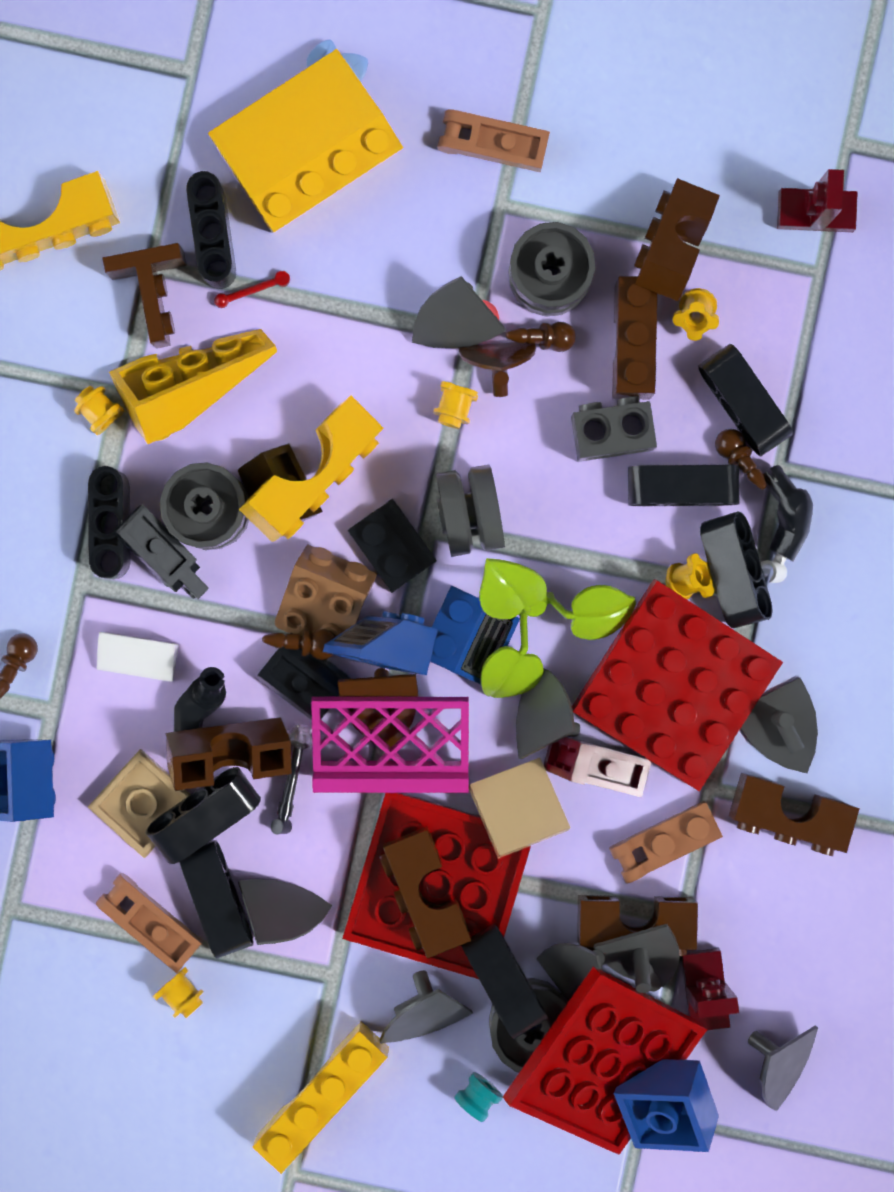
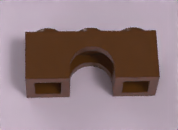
M679 178L676 179L671 193L663 190L655 210L656 213L661 214L660 219L652 218L644 238L651 241L650 246L642 244L634 267L640 269L635 285L679 301L700 249L685 242L699 247L712 219L720 197L719 194Z
M619 276L614 287L616 350L613 360L612 399L638 396L642 400H650L655 394L658 293L635 285L638 276Z
M281 717L165 733L167 767L175 791L214 785V772L226 766H240L248 769L253 780L292 774L291 740Z
M741 772L728 815L731 819L738 821L736 828L759 835L761 828L775 832L773 839L796 846L798 839L812 843L810 850L832 857L835 850L847 853L860 808L814 794L811 807L805 815L795 819L787 818L781 808V798L785 786Z
M428 826L384 843L383 849L385 854L379 856L386 876L388 878L394 876L400 890L395 891L394 895L401 913L409 912L414 927L409 928V933L416 950L424 949L426 957L430 958L470 942L471 933L457 898L442 904H435L426 900L420 892L419 883L427 873L442 867L441 858Z
M578 895L577 942L580 946L593 951L595 950L594 944L668 924L678 943L679 956L687 955V950H697L698 902L693 897L654 896V912L651 919L642 926L632 927L626 925L620 919V901L617 896Z

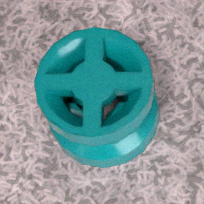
M473 1072L469 1077L468 1086L464 1090H459L454 1099L469 1115L480 1122H484L489 1116L488 1110L493 1104H499L503 1099V1095L485 1077Z

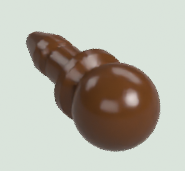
M555 322L552 325L542 323L539 328H528L527 330L525 328H517L508 331L506 338L517 343L539 344L541 350H548L550 348L556 352H565L574 345L576 334L570 324Z
M736 429L721 431L715 440L717 453L721 457L728 459L729 465H739L740 470L744 475H747V479L752 484L762 490L765 489L766 481L763 473L751 459L752 449L746 446L743 434Z
M304 629L303 636L289 633L284 635L277 632L264 635L262 642L275 648L285 647L286 649L294 650L300 648L302 649V656H307L310 653L314 658L324 660L333 656L323 652L324 644L336 636L327 629H318L312 633L308 629Z
M16 634L7 643V654L1 658V661L6 665L0 672V699L9 691L10 684L16 678L18 670L25 672L27 669L26 663L32 661L37 655V642L28 634Z

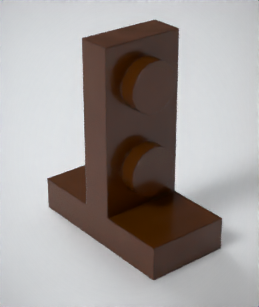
M174 243L102 257L105 273L112 280L132 276L138 277L150 343L156 349L171 346L169 335L175 334L172 314L170 311L165 312L162 297L168 296L164 275L157 274V272L187 266L185 253L180 244Z

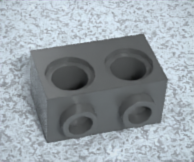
M638 396L617 400V406L602 408L601 402L583 404L579 406V412H573L571 416L577 462L650 452L657 448L650 401L640 402ZM635 416L642 424L641 432L637 435L626 433L622 427L624 417ZM591 421L598 422L604 429V437L598 441L588 439L584 434V425Z

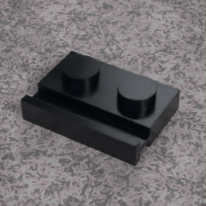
M393 498L347 530L391 593L437 562Z
M285 647L278 648L256 677L310 720H312V697H339L338 680L352 679L327 659H316L310 653L307 656H302V649L294 650L286 649ZM320 708L321 720L330 708Z

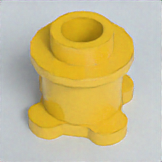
M694 288L686 291L681 296L679 301L680 310L675 311L673 314V323L675 326L682 327L687 332L688 339L693 341L700 340L703 333L709 329H716L719 326V316L715 314L717 299L711 292L702 288Z
M442 381L440 387L443 394L438 408H434L433 413L439 416L438 423L460 429L461 423H470V419L467 416L472 401L477 402L478 392Z
M91 385L75 398V402L78 405L75 407L74 412L77 415L82 414L91 424L90 430L98 436L122 416L125 410L118 403L114 404L104 394L106 389L103 386L95 389Z
M697 553L687 557V564L675 563L668 568L665 579L666 586L682 597L689 599L697 592H700L704 598L711 597L714 594L713 579L708 562L703 561Z
M186 967L153 995L156 1001L160 997L164 999L174 1011L172 1015L174 1018L181 1013L186 1019L203 1004L199 996L204 991L202 989L198 991L187 979L185 974L189 970Z

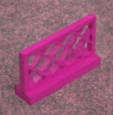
M312 697L313 793H469V697ZM320 708H336L346 718L332 730L321 720ZM366 708H375L385 717L372 730L357 717ZM404 709H416L424 717L411 730L396 717ZM443 709H461V719L451 729L445 727L436 718ZM351 722L365 734L353 747L338 735ZM390 722L404 734L392 747L377 735ZM429 722L443 734L431 747L427 746L416 735ZM460 730L461 740L455 736V734ZM321 731H323L326 734V736L322 740ZM331 740L346 752L338 761H322L321 750ZM370 740L385 752L377 761H367L358 753ZM409 740L424 752L416 761H405L397 753ZM450 740L461 750V761H444L435 752Z

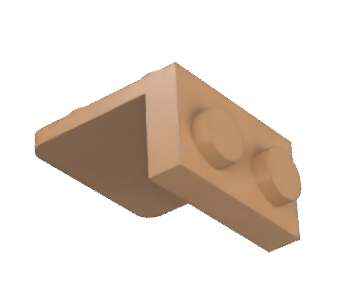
M307 544L292 570L275 619L276 627L285 632H292L303 636L304 629H308L311 633L318 629H327L335 636H338L357 623L364 602L374 585L378 573L369 570L361 563L349 562L337 557L325 548L313 547Z

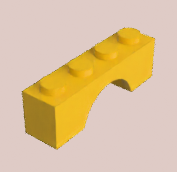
M95 171L62 183L61 196L56 209L40 224L20 228L0 221V271L4 269V264L15 260H18V262H28L38 258L40 251L52 247L56 250L65 249L74 245L77 238L88 234L91 237H97L112 231V226L119 224L120 220L106 180L100 172Z
M350 395L315 429L322 451L321 462L315 475L311 479L304 481H290L274 475L263 483L241 506L239 511L271 542L276 541L282 536L287 539L291 538L304 524L300 517L308 509L315 512L329 498L325 490L333 482L340 485L354 471L350 464L355 458L360 455L364 459L376 448L379 442L375 437L384 428Z
M360 1021L338 1045L324 1066L292 1101L283 1106L257 1134L252 1148L282 1174L388 1058L389 1046L386 1043L380 1044V1038Z

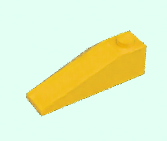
M257 329L216 339L212 347L193 350L190 345L179 348L180 355L158 360L157 354L144 356L109 371V374L134 426L146 443L150 444L155 441L164 440L171 434L184 429L276 354L277 348L262 329Z

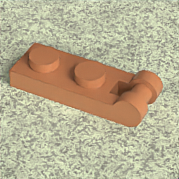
M448 109L445 111L443 123L446 127L444 135L439 137L437 145L439 151L447 154H461L541 173L550 131L458 110ZM461 129L472 130L469 140L459 138Z
M702 801L609 847L613 858L619 860L623 868L621 875L627 884L723 836L707 803ZM642 847L647 858L637 863L632 851Z
M120 873L113 881L115 886L108 894L103 893L97 900V907L175 973H178L203 943V940L138 887L133 879L124 873ZM126 896L134 902L128 912L120 906V903Z

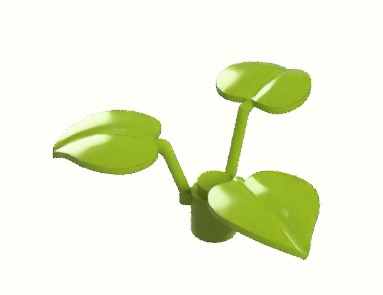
M487 558L479 591L480 605L483 611L493 618L511 619L519 615L521 647L519 651L508 646L500 647L486 659L480 678L484 694L493 698L516 696L530 691L541 680L544 672L541 659L535 654H526L528 651V616L537 617L543 614L547 605L551 604L563 617L572 619L571 631L573 635L581 639L596 640L613 634L627 622L636 606L635 597L627 595L612 586L594 585L583 589L574 597L571 604L572 611H570L555 599L553 592H547L543 577L536 571L518 563Z

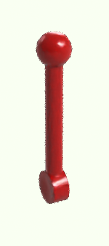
M279 271L276 273L275 278L228 295L223 293L216 295L214 304L218 308H225L231 301L275 285L286 287L290 283V276L286 271Z

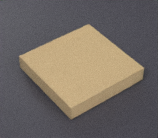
M140 749L90 803L88 808L145 859L156 847L146 835L148 826L160 815L191 795V793L186 789L175 791L170 774L146 752Z
M540 757L469 784V791L497 858L567 832L571 828Z

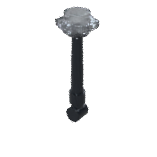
M293 723L291 729H286L291 745L294 747L291 758L292 774H288L282 800L278 804V818L271 823V831L276 835L288 834L292 830V823L289 817H292L294 808L293 799L303 750L312 746V726Z

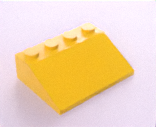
M335 49L208 132V135L271 233L284 227L404 148L385 116L338 49Z

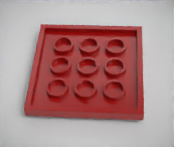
M653 579L631 616L573 703L572 710L575 714L700 792L783 662L666 585Z
M385 793L342 939L479 979L461 945L430 958L426 957L424 949L416 950L409 933V928L414 927L409 912L401 913L394 895L395 891L400 890L394 876L389 878L386 876L379 856L385 854L383 849L384 843L428 826L441 858L442 867L427 873L419 883L420 892L426 900L435 904H442L457 898L471 937L493 923L496 924L503 937H505L531 846L497 858L480 816L403 793Z
M593 966L505 1092L503 1098L514 1109L620 1155L631 1137L614 1095L616 1087L662 1059L687 1060L707 1029L696 1019L646 993L636 991V988Z

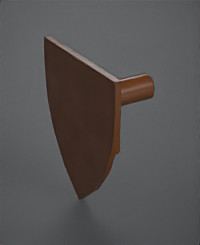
M526 342L484 344L459 348V355L463 361L473 366L492 370L494 397L508 396L509 376L507 370L529 361L536 352V344H528Z
M378 668L374 672V677L338 680L340 697H418L416 674L389 676L388 670ZM366 708L357 716L371 730L385 718L375 708ZM404 709L396 717L409 728L413 723L417 710ZM391 722L377 734L390 747L404 736ZM352 723L354 728L358 730L363 736H365V734Z

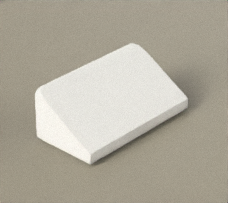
M99 632L97 670L173 682L179 644Z

